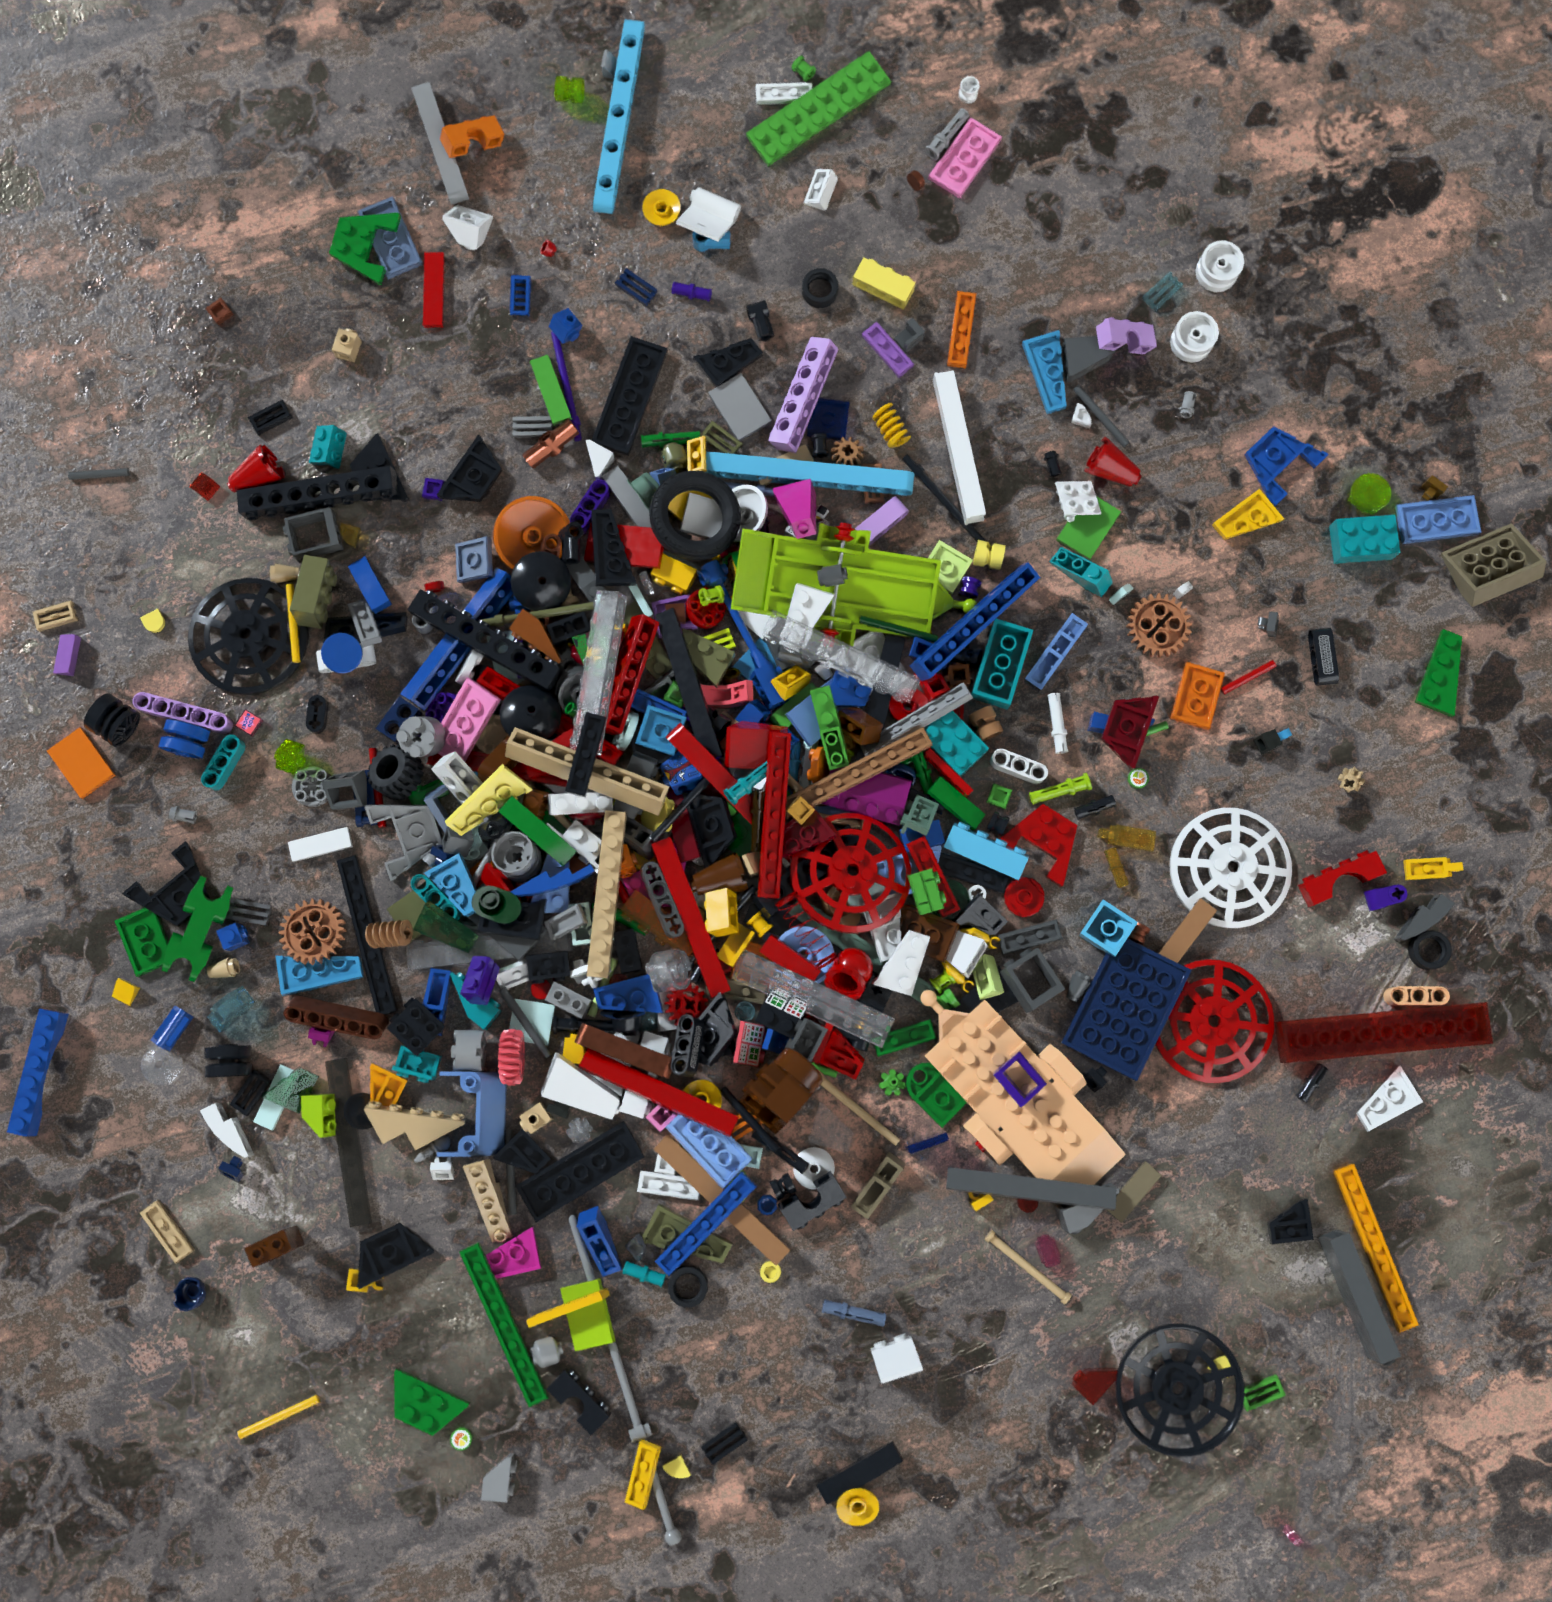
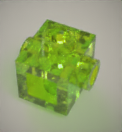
M285 739L274 755L276 769L295 774L299 768H303L306 762V757H304L305 745Z

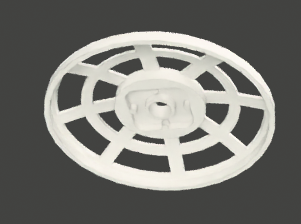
M1219 808L1199 815L1182 829L1171 851L1170 876L1178 898L1189 911L1199 898L1204 897L1214 905L1226 908L1224 920L1212 917L1208 924L1222 928H1242L1263 921L1279 908L1291 884L1292 861L1283 837L1269 821L1248 810ZM1231 813V825H1223L1207 831L1200 824L1201 821L1211 816ZM1240 814L1258 820L1270 831L1261 837L1252 829L1240 826ZM1194 829L1201 838L1195 845L1191 858H1178L1184 839ZM1231 831V842L1221 845L1213 837L1220 832ZM1240 832L1252 836L1257 842L1250 848L1241 844ZM1275 836L1284 851L1287 869L1279 868L1275 865L1273 852L1268 845ZM1205 842L1214 849L1209 860L1198 859L1199 852ZM1262 848H1264L1268 856L1269 866L1258 865L1255 854ZM1230 861L1237 863L1238 870L1236 872H1231L1228 869ZM1178 866H1190L1192 880L1198 889L1189 898L1181 886ZM1197 867L1208 868L1211 880L1204 886L1198 876ZM1258 873L1269 874L1266 885L1260 892L1253 882ZM1275 875L1286 877L1282 893L1277 901L1270 906L1264 896L1272 887ZM1216 886L1228 891L1227 902L1217 899L1209 892ZM1247 888L1253 896L1248 901L1235 903L1236 891ZM1258 902L1264 911L1261 915L1250 920L1233 922L1234 909L1247 908Z

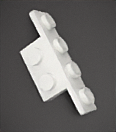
M577 820L572 823L563 835L549 823H546L550 829L580 854L578 858L583 863L588 865L590 862L595 866V871L598 874L599 864L596 860L600 856L601 839Z

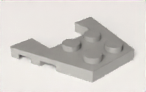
M427 805L365 806L370 824L392 818L405 855L384 863L390 881L396 879L401 873L407 871L420 859H423L431 852L432 846L442 845V839L435 818Z

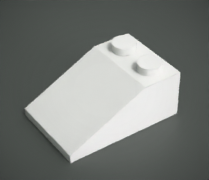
M901 1334L894 1337V1341L886 1343V1340L875 1343L874 1347L870 1348L881 1383L923 1370L911 1336L906 1337V1334Z

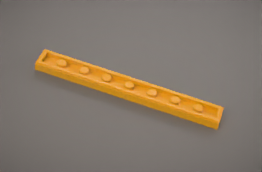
M1355 1164L1334 1170V1175L1397 1332L1400 1333L1419 1326Z

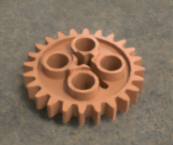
M1158 593L1155 599L1150 594L1148 600L1143 597L1140 600L1141 603L1136 602L1134 605L1136 609L1132 608L1130 610L1132 615L1128 616L1127 620L1132 623L1127 624L1126 628L1132 630L1127 635L1134 636L1131 643H1138L1136 649L1143 647V654L1150 651V657L1157 653L1158 658H1161L1164 652L1169 657L1171 651L1176 654L1178 648L1182 649L1184 647L1183 642L1187 643L1189 640L1186 636L1190 635L1192 631L1187 628H1190L1192 623L1187 622V620L1191 618V615L1184 614L1188 609H1181L1180 607L1183 602L1176 604V597L1170 601L1168 600V594L1161 598L1160 593ZM1155 608L1161 609L1162 612H1163V615H1161V616H1160V615H1157V614L1155 613L1154 609H1155ZM1168 613H1171V617L1150 638H1147V635ZM1141 622L1148 623L1150 628H1142ZM1169 622L1176 623L1177 629H1172L1169 626ZM1157 635L1163 637L1164 643L1157 642L1155 637Z
M311 899L310 904L303 900L302 907L296 903L295 911L289 909L290 917L283 916L287 922L280 923V926L284 928V930L279 931V934L284 936L279 940V942L285 944L282 949L288 951L287 955L289 957L294 956L293 960L296 962L301 959V963L304 965L308 961L311 965H314L315 960L322 964L323 957L330 960L329 954L333 953L336 955L335 948H342L339 940L346 939L341 935V933L347 932L345 928L341 927L346 924L341 919L343 915L340 912L337 913L338 909L335 906L332 907L331 903L326 902L324 904L322 899H319L318 903ZM320 914L319 920L313 922L314 917ZM304 917L307 918L309 925L314 928V934L322 943L320 947L316 938L311 935L312 931L309 928V926L305 923ZM302 925V930L296 933V928ZM326 931H330L329 936L323 939V934ZM312 942V946L305 950L306 944Z

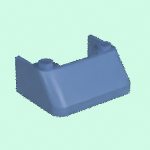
M439 1072V1076H460L461 1088L465 1092L476 1093L475 1135L461 1138L458 1143V1151L437 1152V1157L494 1156L505 1146L507 1084L501 1083L498 1072Z

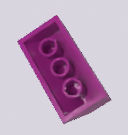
M844 767L830 770L829 775L837 772L838 770ZM881 772L821 804L862 814L899 826L912 780Z

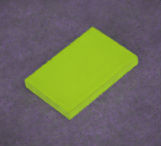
M601 1278L562 1287L560 1290L563 1303L602 1290L603 1286ZM606 1299L566 1314L575 1351L616 1341Z

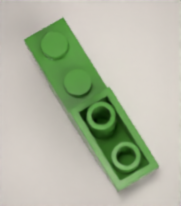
M827 685L811 689L810 694L829 770L848 766L850 764L831 687Z

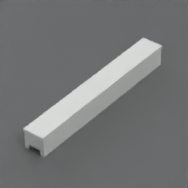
M954 370L934 373L933 384L964 523L968 525L969 523L984 521L986 511Z

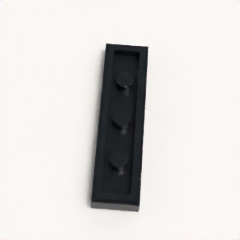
M586 712L565 793L586 798L607 719L605 716Z
M940 854L938 864L944 876L973 885H980L983 888L1004 894L1009 878L1008 875L948 854Z

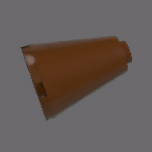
M736 852L692 875V880L689 881L692 892H696L697 895H705L707 892L728 888L735 893L748 890L747 881H743L744 869Z

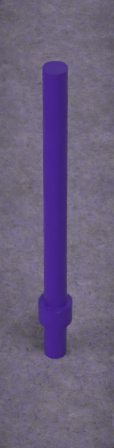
M551 332L564 396L572 418L570 421L579 431V434L574 437V441H581L582 437L579 428L581 423L579 416L576 414L561 341Z

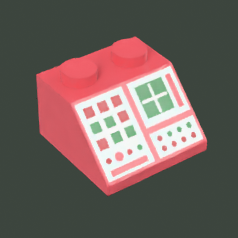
M740 1021L734 1063L759 1067V1063L764 1062L765 1051H761L767 1033L764 1025Z

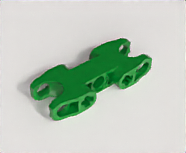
M202 875L190 891L182 910L192 914L184 935L173 932L165 951V959L161 970L168 972L174 960L186 958L192 964V971L189 976V980L195 982L201 970L206 966L213 948L212 945L204 943L211 923L223 924L229 910L233 887L227 885L220 898L214 900L207 898L203 892L207 877Z

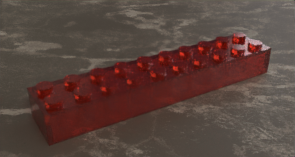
M1487 1002L1275 1022L1280 1063L1493 1044Z

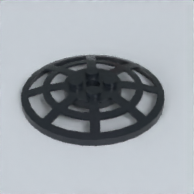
M259 578L236 579L215 588L200 602L189 625L188 645L196 668L206 680L230 693L253 695L276 688L294 674L306 653L309 635L307 626L300 625L299 649L301 662H291L286 670L274 679L271 678L267 671V668L279 659L283 651L292 654L291 645L287 644L288 627L286 620L289 619L288 611L282 612L274 602L266 598L270 587L287 598L286 590L280 585ZM242 583L262 584L258 594L244 593L233 596L230 586ZM222 591L225 600L214 608L209 617L199 615L206 603ZM243 599L254 600L250 610L240 611L235 601ZM262 603H264L276 615L264 619L258 611ZM228 605L231 615L224 622L216 620V615ZM196 622L205 625L204 643L206 647L197 654L193 642ZM279 622L281 626L280 641L270 638L271 630L269 627ZM211 627L221 629V640L211 645ZM249 629L251 632L250 636L246 639L241 638L242 631ZM267 646L277 648L274 654L263 663L259 654ZM225 647L232 653L229 665L221 661L215 652ZM210 656L216 665L227 671L224 683L211 676L202 667L200 661ZM240 658H252L255 667L237 668ZM260 673L264 684L252 687L232 686L235 674L251 675Z
M1169 1323L1146 1331L1127 1348L1120 1361L1116 1375V1400L1124 1422L1142 1443L1165 1455L1191 1457L1204 1454L1216 1448L1233 1432L1243 1410L1245 1398L1244 1380L1235 1356L1218 1337L1195 1325ZM1182 1329L1193 1331L1199 1335L1193 1345L1183 1342L1167 1343L1164 1331ZM1156 1334L1159 1346L1149 1351L1140 1363L1129 1358L1133 1350L1142 1341ZM1207 1339L1212 1341L1223 1352L1231 1367L1218 1370L1213 1360L1201 1350ZM1169 1349H1185L1189 1353L1184 1362L1173 1361ZM1161 1352L1164 1364L1157 1371L1146 1367L1151 1358ZM1197 1356H1200L1207 1363L1211 1372L1200 1375L1192 1367ZM1127 1366L1136 1371L1133 1381L1134 1398L1123 1402L1121 1381L1124 1367ZM1143 1374L1152 1379V1391L1140 1395V1378ZM1234 1375L1236 1398L1233 1411L1231 1412L1220 1406L1223 1394L1221 1379ZM1215 1381L1214 1401L1203 1397L1204 1383ZM1176 1382H1181L1183 1385V1390L1179 1394H1175L1172 1390ZM1155 1400L1162 1408L1158 1420H1155L1144 1407L1145 1403ZM1199 1405L1209 1409L1204 1418L1194 1424L1191 1412ZM1138 1407L1143 1417L1154 1426L1150 1439L1135 1427L1126 1411ZM1216 1413L1228 1419L1224 1428L1215 1437L1202 1444L1197 1432L1198 1430L1209 1424ZM1169 1415H1182L1186 1427L1167 1426L1166 1422ZM1162 1432L1175 1435L1189 1434L1194 1447L1171 1448L1158 1443Z

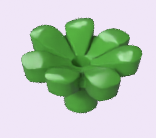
M894 1069L889 1070V1075L882 1073L881 1079L884 1082L879 1083V1088L886 1089L884 1092L886 1096H890L892 1092L895 1096H899L901 1094L900 1088L905 1089L906 1083L901 1081L904 1075L902 1073L896 1075Z

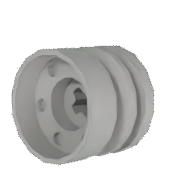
M512 831L504 833L495 841L492 847L491 856L493 863L513 882L522 883L529 881L537 876L541 870L543 862L542 853L528 836L521 832Z

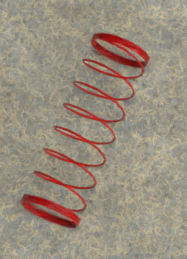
M795 891L785 896L775 906L779 910L780 906L795 898L798 892ZM803 900L799 901L798 903H796V904H794V905H792V906L795 907L797 904H799V903L802 902ZM834 952L826 958L815 961L819 962L816 964L815 969L819 970L829 965L838 955Z

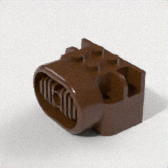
M785 1048L770 1065L766 1063L756 1074L758 1079L756 1081L753 1078L742 1090L745 1094L740 1098L739 1102L776 1135L813 1095L815 1090L822 1084L823 1078L817 1068L802 1054L794 1049Z

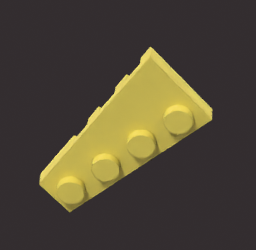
M502 764L445 820V823L462 836L484 822L483 819L487 816L495 815L511 796L518 800L517 797L525 792L527 794L533 789L527 782Z

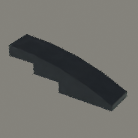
M891 1441L859 1457L856 1462L838 1470L836 1474L818 1482L816 1486L828 1505L839 1499L846 1491L860 1488L900 1464L904 1459L895 1443Z

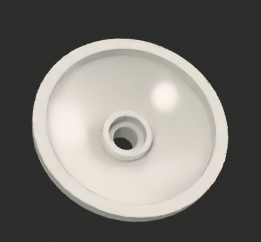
M741 485L732 489L741 511L740 528L734 542H741L742 529L759 531L767 517V499L761 490L752 485Z

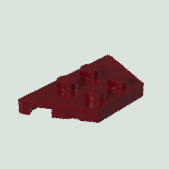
M1157 695L1145 698L1115 700L1109 713L1101 740L1132 770L1136 767L1159 699Z

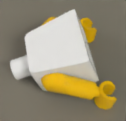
M964 928L958 931L946 962H942L946 973L952 976L957 984H961V989L968 993L969 991L965 989V984L970 983L974 986V983L970 980H965V977L969 978L987 947L989 949H997V947L992 945V940L1000 942L998 937L990 938L988 934L977 928Z

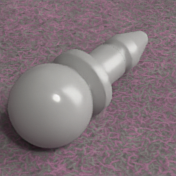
M444 1135L434 1140V1142H430L431 1147L419 1153L414 1162L424 1161L434 1152L437 1154V1152L447 1150L451 1143L449 1137Z

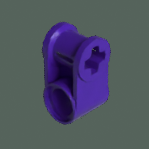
M1392 885L1364 891L1369 911L1401 903L1406 900L1408 895L1406 888L1402 885ZM1398 892V896L1393 897L1392 893Z

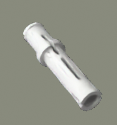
M1060 693L1047 695L1053 729L1051 736L1054 737L1055 754L1068 752L1067 730L1064 727Z

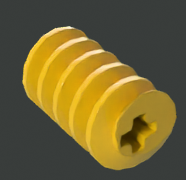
M893 403L883 405L872 416V419L877 422L876 426L881 428L880 433L884 435V440L888 441L887 446L889 448L899 447L911 438V436H904L908 432L907 429L901 430L904 423L897 424L901 417H893L897 412L896 409L890 410Z

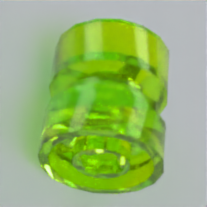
M556 76L555 101L567 103L570 100L571 103L583 104L585 94L584 78L572 77L569 80L567 76Z

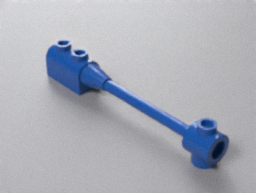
M718 560L710 561L698 571L699 581L703 586L715 587L720 585L722 587L724 603L751 652L755 670L750 675V679L753 681L765 707L771 711L784 705L791 699L789 698L784 701L771 683V680L782 674L783 671L779 666L774 667L773 663H770L761 650L757 648L738 610L731 609L732 599L724 586V582L727 579L726 575L729 573L726 564H719Z

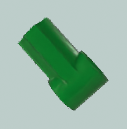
M437 779L427 785L417 786V790L413 791L412 795L408 797L411 805H426L424 802L426 793L440 787L444 783ZM449 789L437 798L440 799L446 795H449Z

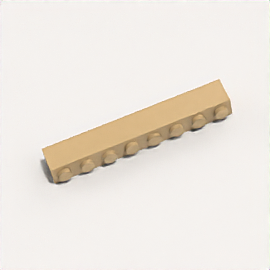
M515 727L507 741L505 757L568 781L576 751ZM596 759L588 789L659 816L666 800L669 786Z
M605 810L587 967L588 977L609 979L627 819L626 812Z

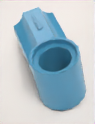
M694 231L692 233L693 247L697 251L730 249V231H727L719 242L697 234ZM705 238L704 241H698L697 239Z

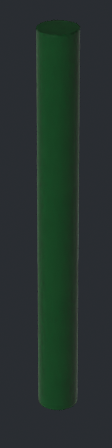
M862 615L859 618V623L902 635L918 637L933 643L938 639V635Z

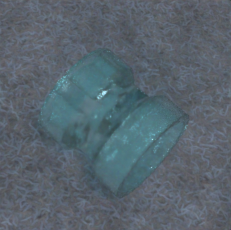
M740 1002L735 1007V1016L739 1021L750 1022L755 1017V1008L750 1002Z

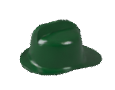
M487 885L479 888L472 897V908L481 917L506 924L513 922L520 915V900L516 895L504 889Z

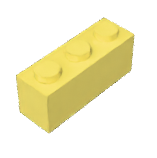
M863 257L853 276L852 285L904 310L914 292L916 282L908 276L896 273L892 268H885L879 265L873 259L868 260Z

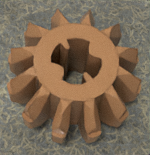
M851 436L848 438V441L842 437L841 443L838 441L834 443L835 447L831 449V453L834 455L831 459L832 461H837L836 464L853 466L855 464L860 466V460L864 459V454L861 453L864 448L863 446H858V440L852 442ZM846 451L850 452L849 456L845 455Z

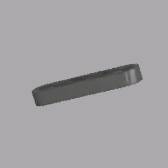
M652 861L647 862L640 870L642 880L664 933L669 938H677L684 932V924L659 865ZM648 866L650 869L655 870V872L652 874L654 880L656 878L659 879L658 881H655L652 884H650L649 882L653 880L651 874H646ZM655 885H660L663 888L661 896L654 894L653 887ZM663 904H668L671 907L669 915L661 912ZM673 915L675 919L671 921L674 926L679 928L676 930L677 934L674 931H670L669 928L672 926L670 920L668 922L665 921V919H669Z

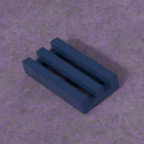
M627 268L624 270V274L620 275V279L615 282V286L644 306H647L657 294L655 287ZM627 277L631 278L632 280H634L635 282H637L639 285H641L642 287H644L645 289H647L648 291H650L651 294H650L649 292H647L646 290H644L643 288H641V287H640L639 285H637L636 283H634L633 281H631L630 279H628ZM623 282H626L628 285H630L631 287H633L635 290H637L638 292H640L641 294H643L644 296H646L647 299H644L643 297H641L640 295H638L636 292H634L633 290H631L630 288H628L626 285L623 284Z

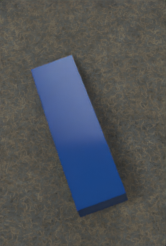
M591 864L574 874L570 868H566L553 877L545 871L512 890L511 893L517 897H524L556 891L576 884L596 874V871Z

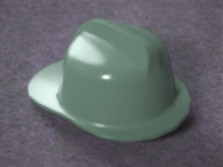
M647 472L634 481L627 479L629 485L639 495L648 511H650L653 495L659 487L657 481Z

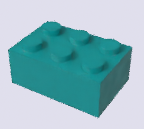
M1396 515L1336 519L1329 526L1334 564L1393 560L1400 554Z
M953 710L924 727L933 744L930 748L960 777L989 750V747Z

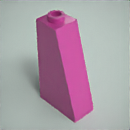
M811 479L773 488L778 506L795 537L799 539L815 535L816 492Z

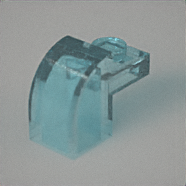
M242 986L215 1003L211 1007V1013L207 1018L218 1032L221 1033L228 1028L235 1018L245 1014L255 1001Z

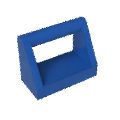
M175 1005L153 1035L151 1041L170 1052L194 1017Z

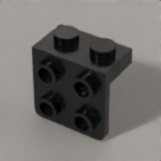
M420 996L415 999L413 997L409 999L404 1005L406 1009L401 1014L397 1012L389 1020L391 1024L387 1027L414 1055H419L445 1027L423 1005L424 1000Z

